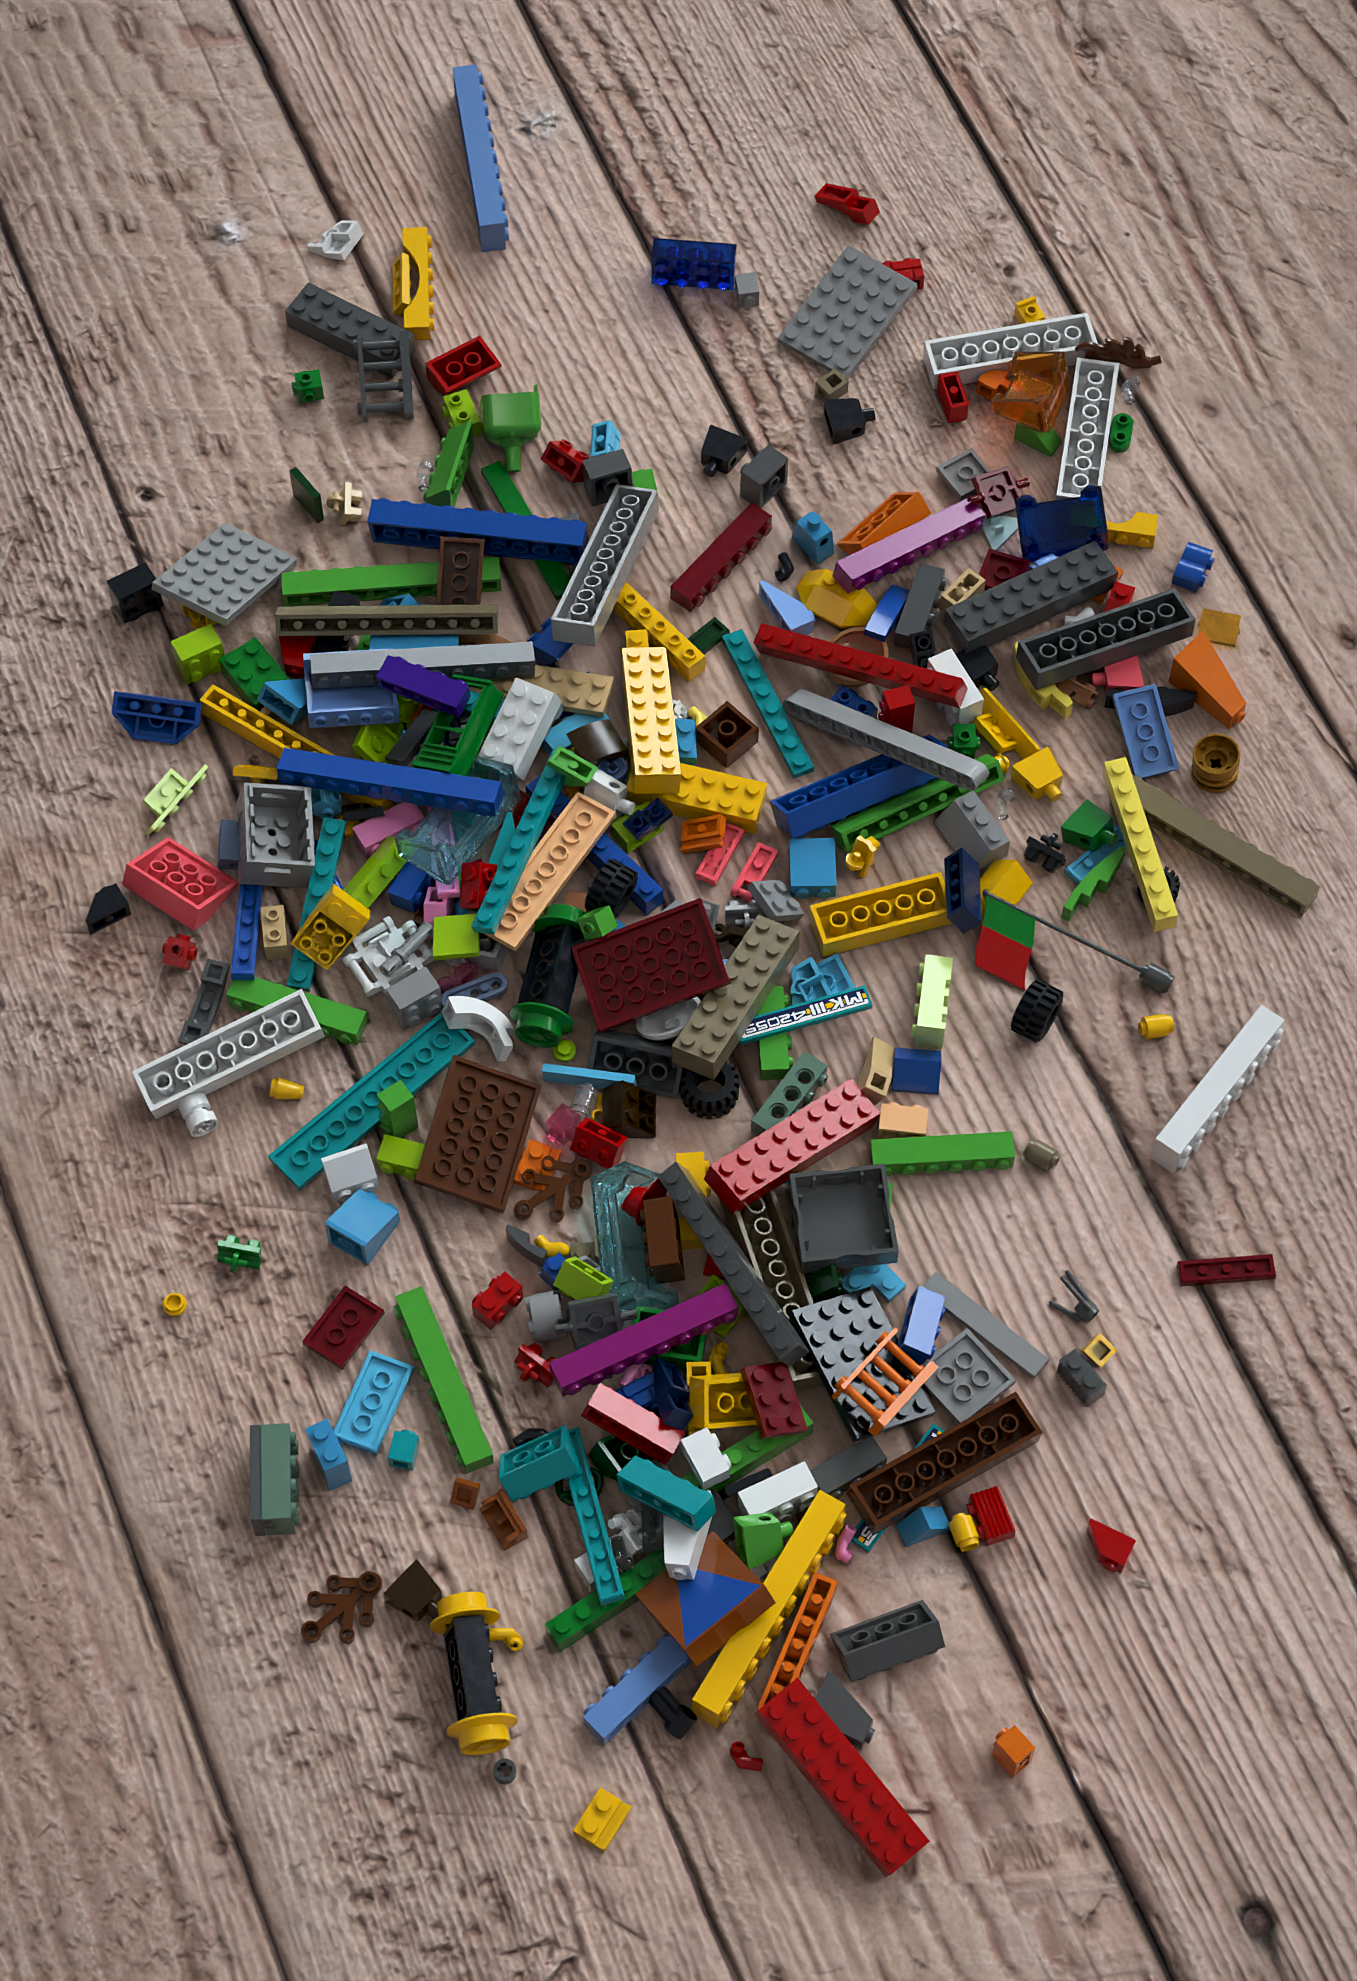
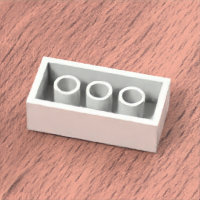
M515 678L477 758L485 766L524 781L562 703L561 699L549 690Z

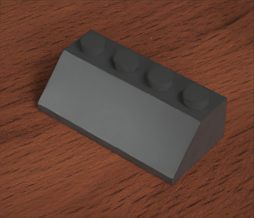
M597 1030L594 1034L588 1069L634 1075L637 1087L651 1093L677 1099L681 1087L682 1072L686 1068L672 1063L673 1043L649 1040L642 1036L616 1030H609L603 1033Z
M923 1600L830 1634L843 1669L851 1681L863 1680L868 1675L879 1671H887L892 1666L911 1662L919 1656L933 1654L938 1649L945 1647L939 1621Z

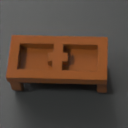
M503 1489L481 1502L480 1512L504 1551L528 1538L526 1527Z

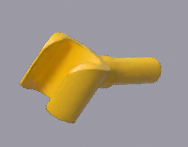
M598 1093L597 1107L592 1112V1120L594 1121L596 1115L600 1114L603 1116V1093Z

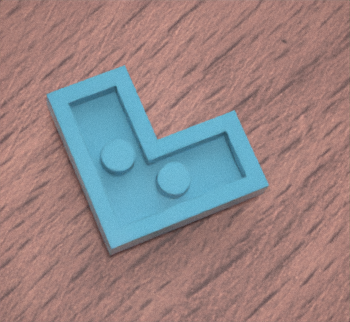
M886 1264L855 1267L842 1279L841 1287L847 1294L871 1286L890 1303L906 1289V1284Z

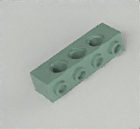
M804 1051L751 1120V1131L760 1135L802 1109L805 1104L809 1105L815 1096V1090L818 1087H823L828 1079V1065ZM800 1080H808L809 1083H807V1084H802V1083H800L799 1081H800ZM794 1097L796 1100L788 1101L786 1098ZM780 1114L783 1117L780 1119H776L773 1117V1115Z

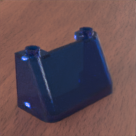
M1088 485L1084 487L1080 492V497L1037 503L1036 498L1031 495H1022L1019 498H1014L1022 558L1029 560L1030 563L1051 553L1058 557L1063 556L1093 541H1096L1103 551L1109 548L1101 486Z

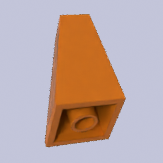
M1201 632L1173 658L1168 682L1178 690L1187 689L1197 692L1195 703L1230 729L1235 723L1239 724L1244 719L1247 703L1207 635Z

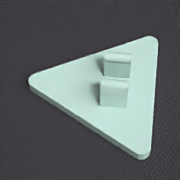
M985 515L982 529L991 549L997 551L1023 525L1024 520L1001 515L988 519Z

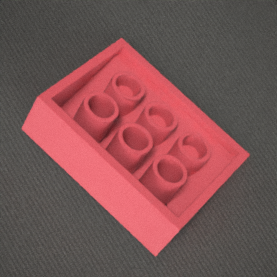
M167 837L127 863L122 885L194 931L210 919L238 887L239 882Z

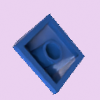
M895 1047L892 1091L938 1095L941 1051Z

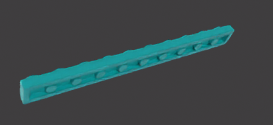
M553 749L548 761L550 760L556 749ZM547 764L471 927L474 932L495 934L565 782L566 776L548 767Z

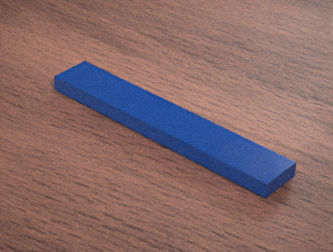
M240 884L231 980H255L263 885Z

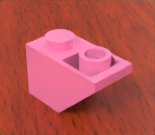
M428 887L424 901V921L433 927L434 917L453 916L454 898L437 899L436 887ZM431 934L427 939L433 940V934Z

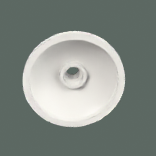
M695 997L637 1019L636 1028L642 1037L649 1040L663 1041L675 1039L679 1036L701 1000Z

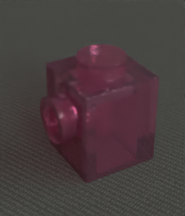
M562 1103L545 1123L547 1137L552 1142H559L565 1146L569 1140H573L576 1128L581 1123V1115Z

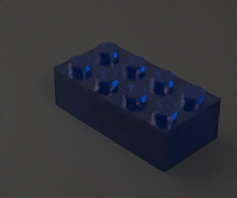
M654 238L651 256V283L661 286L734 290L737 244Z

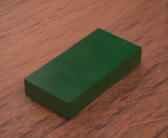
M714 617L691 635L688 640L705 655L721 642L722 636L729 634L730 630Z

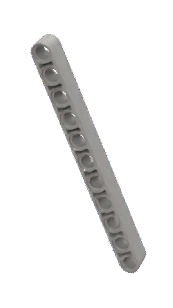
M803 688L795 690L783 702L784 710L792 717L966 790L974 791L989 776L988 768L980 761Z

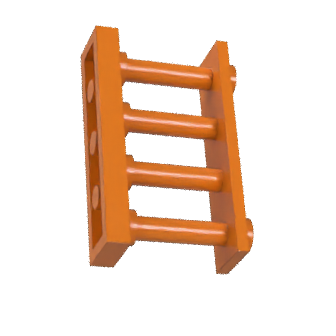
M896 1327L889 1334L886 1331L882 1333L875 1341L878 1346L848 1378L843 1375L834 1385L837 1390L831 1396L835 1400L844 1391L869 1414L874 1424L868 1431L874 1437L877 1436L938 1368L932 1360L926 1367L922 1364L919 1366L891 1340L899 1331ZM883 1347L913 1373L912 1376L915 1379L912 1382L908 1379L905 1380L878 1355ZM870 1361L899 1387L898 1390L901 1394L898 1397L895 1394L892 1396L864 1370ZM856 1376L886 1402L884 1405L888 1409L885 1412L874 1407L850 1384Z

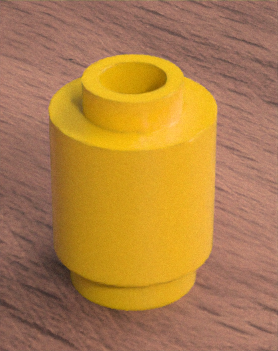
M1163 1013L1142 1017L1141 1022L1138 1023L1140 1036L1148 1040L1166 1037L1173 1033L1174 1022L1172 1016Z
M958 1513L952 1516V1521L949 1522L948 1526L956 1546L960 1547L962 1552L977 1548L980 1545L978 1541L980 1537L972 1516L965 1515V1513Z

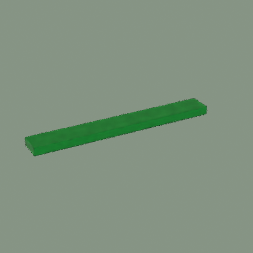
M501 461L481 468L484 479L505 514L513 512L523 516L532 515ZM534 559L533 562L555 599H561L570 581V577L561 562Z

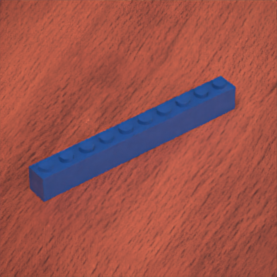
M284 748L276 767L279 782L287 785L324 789L330 792L336 791L351 795L368 796L374 799L381 798L394 802L431 806L438 809L476 813L482 816L496 817L503 798L501 781Z

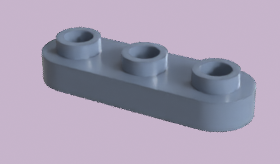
M491 973L449 989L442 995V1007L444 1008L448 996L472 997L473 993H477L478 996L472 998L484 1002L500 997L507 991V979L501 973ZM494 985L500 986L498 989L492 988Z

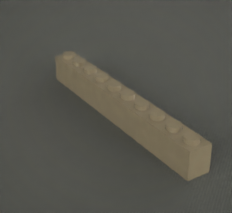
M498 604L278 607L275 613L276 636L498 634L499 611Z
M1132 774L1147 822L1150 826L1303 917L1317 898L1320 886L1315 881L1305 878L1292 867L1283 865L1275 857L1263 853L1255 845L1243 841L1235 833L1226 831L1215 821L1206 819L1198 811L1186 807L1178 799L1169 797L1158 787L1151 786L1144 782L1141 777Z

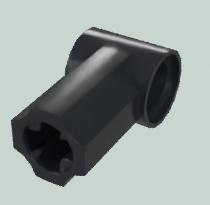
M661 1687L649 1697L648 1703L665 1721L664 1726L666 1730L677 1739H682L698 1720L696 1714L689 1707L682 1705L667 1687Z

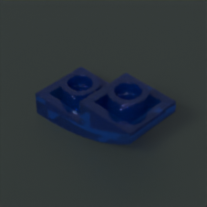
M657 797L642 811L640 809L635 811L622 825L639 840L665 823L673 816V813Z

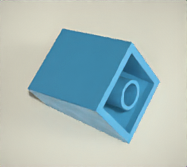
M359 1188L326 1220L325 1228L328 1242L368 1266L399 1224L400 1217L398 1209L391 1203L385 1204L374 1193L370 1191L365 1192Z

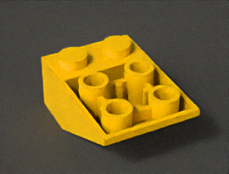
M333 884L318 902L290 944L325 970H328L369 921L370 910Z

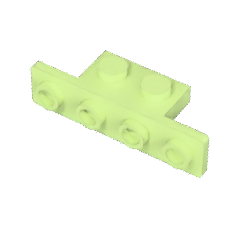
M206 764L197 771L189 782L172 768L169 769L143 799L142 803L158 816L145 832L147 835H150L153 831L158 833L165 825V822L162 820L167 815L171 817L178 810L179 806L176 804L180 799L185 801L193 792L190 789L193 784L199 785L207 776L204 773L208 768Z

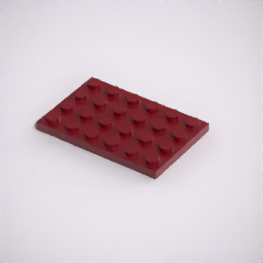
M701 898L612 931L603 937L594 938L571 947L600 1033L731 984Z

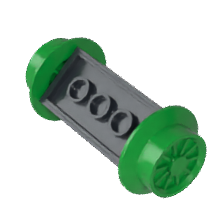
M564 904L551 905L547 907L544 916L535 920V926L532 929L535 937L518 1003L510 1010V1017L516 1023V1037L529 1045L541 1048L556 1047L560 1043L561 1036L573 1030L574 1023L570 1016H568L579 970L571 947L586 942L577 921L578 918L586 913L579 908Z

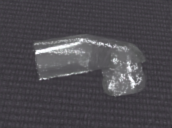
M424 459L419 464L416 474L419 491L429 489L427 471L434 470L432 460L425 461Z
M1005 788L1000 791L994 800L998 820H1005L1009 817L1006 805L1016 798L1014 790Z

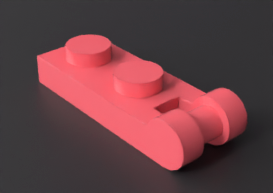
M758 842L733 885L730 896L735 898L741 897L745 899L744 902L746 903L754 899L749 890L747 891L742 888L743 885L748 886L752 881H764L778 857L779 851Z

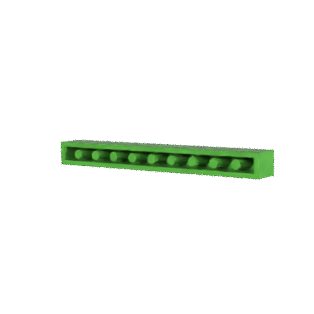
M499 557L483 558L481 592L502 591ZM423 561L412 564L399 563L397 565L356 566L354 568L314 569L311 571L281 573L284 607L329 604L333 591L359 596V601L384 600L385 598L410 594L412 597L437 596L439 562Z

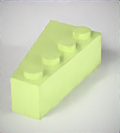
M926 954L925 963H920L918 976L923 977L922 983H917L916 996L920 997V1004L915 1003L913 1017H918L917 1024H912L911 1037L915 1038V1047L942 1050L953 958Z

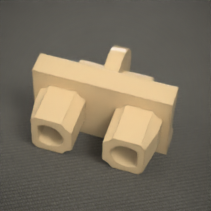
M350 482L344 483V490L340 492V496L338 492H333V496L328 497L326 503L330 509H333V513L339 512V526L344 527L348 521L359 522L361 518V508L351 507V504H360L362 491L351 489L352 483Z

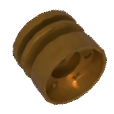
M1217 733L1206 735L1198 740L1194 746L1191 775L1199 788L1207 792L1219 793L1228 790L1235 784L1238 779L1241 753L1238 744L1231 737Z

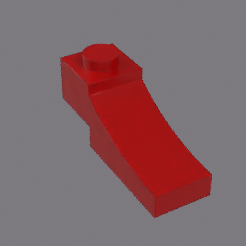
M826 183L814 196L817 203L830 206L842 212L855 223L869 225L880 213L876 200L859 196L857 189Z

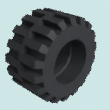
M615 859L608 861L601 868L589 888L585 899V909L591 911L592 909L610 905L614 917L617 918L634 892L638 881V872Z
M1036 979L1029 985L1014 1012L1011 1030L1038 1043L1047 1034L1063 1002V991L1040 979Z
M726 1061L714 1080L689 1069H683L681 1099H683L685 1107L689 1106L690 1113L697 1112V1117L700 1118L703 1115L707 1116V1119H712V1116L715 1115L716 1118H720L722 1113L727 1115L730 1112V1108L735 1107L736 1100L739 1097V1074L737 1070L734 1071V1065L732 1063L727 1064ZM712 1080L721 1084L723 1088L716 1093H705L699 1090L697 1086L701 1082Z

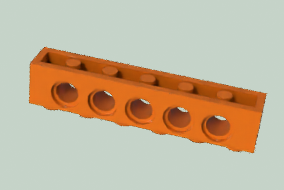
M814 1572L761 1697L757 1711L797 1677L800 1680L837 1592L838 1581Z

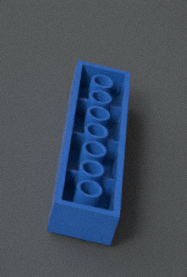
M930 734L921 737L948 748ZM881 754L770 801L776 825L792 838H800L811 830L822 829L830 822L843 820L849 814L862 812L868 806L883 803L887 798L894 795H902L913 787L924 786L927 784V781L938 777Z

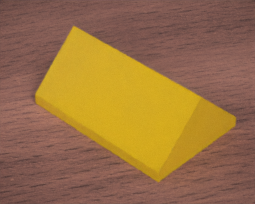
M995 859L980 878L981 925H983L986 901V897L984 898L982 895L983 890L989 889L988 892L1017 905L1033 885L1032 880L1017 860Z

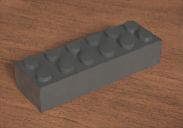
M309 282L285 310L287 327L358 362V353H354L353 340H357V333H361L362 342L389 341L400 338L399 331L405 330ZM408 331L411 355L415 350L414 334ZM396 349L363 351L364 363L397 361L398 358H401V351ZM398 369L378 370V372L393 378Z

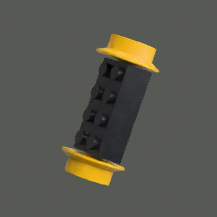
M462 1592L447 1596L438 1601L437 1610L439 1617L430 1623L431 1631L444 1634L457 1722L447 1728V1735L458 1739L460 1752L464 1755L494 1753L507 1748L511 1744L509 1729L518 1723L515 1715L499 1713L501 1712L502 1704L500 1697L496 1695L497 1674L492 1671L493 1650L491 1647H488L487 1641L489 1638V1626L500 1619V1613L496 1609L488 1607L487 1596L481 1592Z

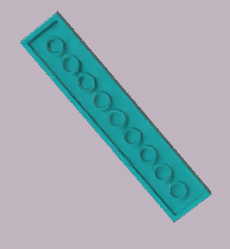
M441 1012L268 1155L269 1160L299 1191L302 1190L324 1171L321 1158L351 1149L381 1124L378 1117L380 1112L376 1106L378 1104V1093L401 1079L414 1096L449 1067L453 1055L461 1057L475 1045V1040L464 1029H449Z

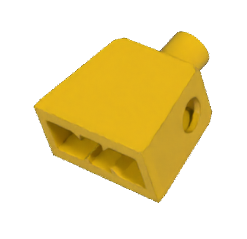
M1048 746L1012 765L1011 778L1033 799L1037 800L1047 795L1051 802H1056L1062 797L1063 794L1058 788L1062 785L1063 774Z

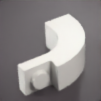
M448 996L442 1010V1015L448 1028L470 1029L478 1032L489 1042L497 1062L506 1061L513 1049L512 1039L509 1038L513 1031V1026L507 1017L497 1008L482 1000L466 996Z

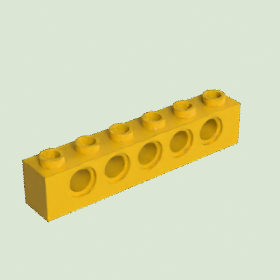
M625 582L612 611L632 630L647 629L648 644L651 647H666L668 663L688 682L705 671V655Z

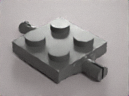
M610 1293L568 1302L569 1322L555 1324L554 1327L556 1335L571 1332L576 1350H579L622 1330L624 1321L638 1319L636 1308L621 1311L618 1306L616 1293Z

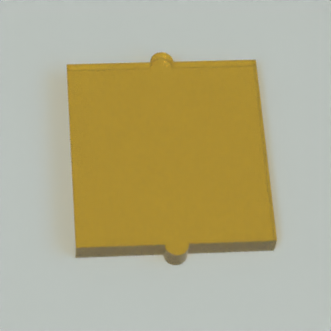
M1203 608L1201 621L1198 622V627H1200L1198 635L1204 632L1211 643L1235 647L1237 635L1241 631L1239 629L1241 615Z

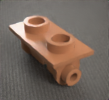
M1077 677L1055 683L1056 687L1069 697L1074 691L1076 694L1073 701L1085 708H1092L1095 703L1094 696L1098 699L1100 697L1098 692H1096V687L1087 682L1084 685L1077 682Z

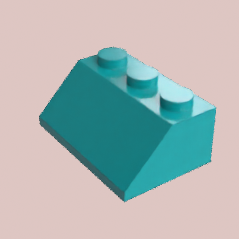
M566 1425L501 1454L499 1460V1480L512 1502L518 1499H526L533 1492L539 1489H547L563 1478L569 1479L579 1471V1459Z

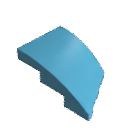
M838 953L819 963H816L810 957L792 967V1005L856 988Z

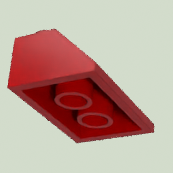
M479 335L426 362L425 366L427 379L437 393L449 394L502 367V364Z

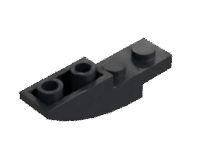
M1163 686L1157 687L1165 717L1185 712L1194 707L1197 692L1187 689L1176 690ZM1118 688L1107 689L1104 708L1115 709L1112 695L1124 691Z

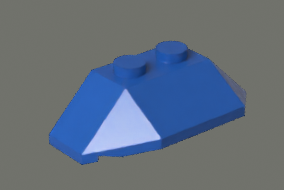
M114 691L112 715L117 718L134 739L178 744L200 725L202 703L148 694Z

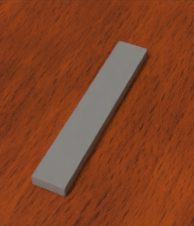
M935 1272L922 1286L944 1296L943 1307L946 1308L945 1311L1032 1379L1048 1364L1049 1358L939 1273Z

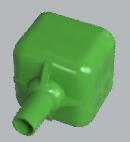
M538 384L534 385V392L481 396L480 415L483 438L504 449L507 472L521 471L520 447L537 438L540 432L541 411Z

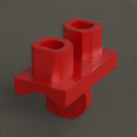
M535 1342L529 1346L522 1344L518 1348L519 1353L514 1361L518 1365L517 1368L522 1371L520 1379L526 1382L531 1378L535 1382H541L548 1388L553 1382L549 1363L556 1360V1358L549 1357L545 1361L541 1358L543 1350Z

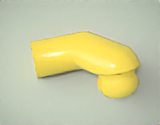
M695 706L691 707L687 713L695 720V727L707 718Z

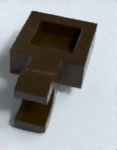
M717 923L715 925L716 931L722 933L714 935L717 943L729 940V944L737 948L748 929L734 925L726 927L723 924Z

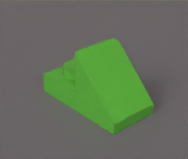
M560 745L547 764L548 767L566 776L564 786H587L598 770V767Z

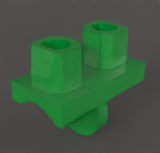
M227 1235L224 1241H218L217 1261L231 1265V1272L237 1273L239 1267L260 1268V1241L251 1239L247 1245L239 1244V1239L232 1235Z

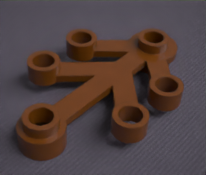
M545 1156L541 1161V1168L544 1171L554 1169L567 1172L561 1178L537 1174L532 1169H526L522 1174V1181L525 1184L536 1183L547 1185L548 1187L528 1201H518L513 1209L514 1216L519 1220L529 1219L535 1207L555 1194L553 1209L549 1217L554 1223L561 1222L564 1218L563 1203L566 1186L573 1181V1195L569 1198L568 1204L572 1209H579L583 1205V1183L590 1178L593 1172L591 1163L584 1158H577L572 1163L556 1161L552 1156ZM550 1160L552 1162V1166L546 1167L544 1165V1161ZM583 1166L585 1168V1172L579 1173L577 1171V1167ZM531 1173L533 1180H527L525 1174ZM572 1199H579L580 1204L577 1206L572 1203ZM525 1205L528 1208V1212L522 1213L520 1206ZM553 1212H560L561 1218H554Z
M365 1572L359 1578H345L338 1575L328 1577L327 1587L330 1591H339L341 1587L354 1588L355 1590L349 1595L321 1594L318 1591L310 1592L307 1600L311 1607L318 1608L322 1604L336 1606L317 1622H305L301 1627L302 1638L308 1643L317 1642L321 1638L322 1631L344 1613L343 1627L340 1630L339 1636L343 1643H352L355 1639L353 1630L355 1603L362 1597L363 1612L359 1614V1622L361 1626L366 1628L372 1626L374 1623L372 1613L373 1596L378 1594L382 1588L381 1578L375 1572ZM338 1580L339 1584L333 1587L330 1585V1582ZM371 1581L374 1583V1586L366 1588L365 1584ZM318 1596L320 1599L318 1602L313 1603L311 1598ZM368 1615L371 1617V1620L363 1622L362 1618ZM310 1630L316 1631L314 1637L307 1636V1633ZM345 1632L352 1633L350 1638H343Z

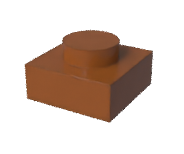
M457 1477L454 1482L450 1503L474 1510L481 1484Z

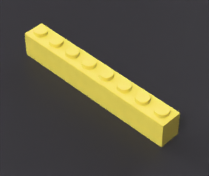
M1127 758L1104 762L1102 775L1153 931L1176 927L1178 913Z

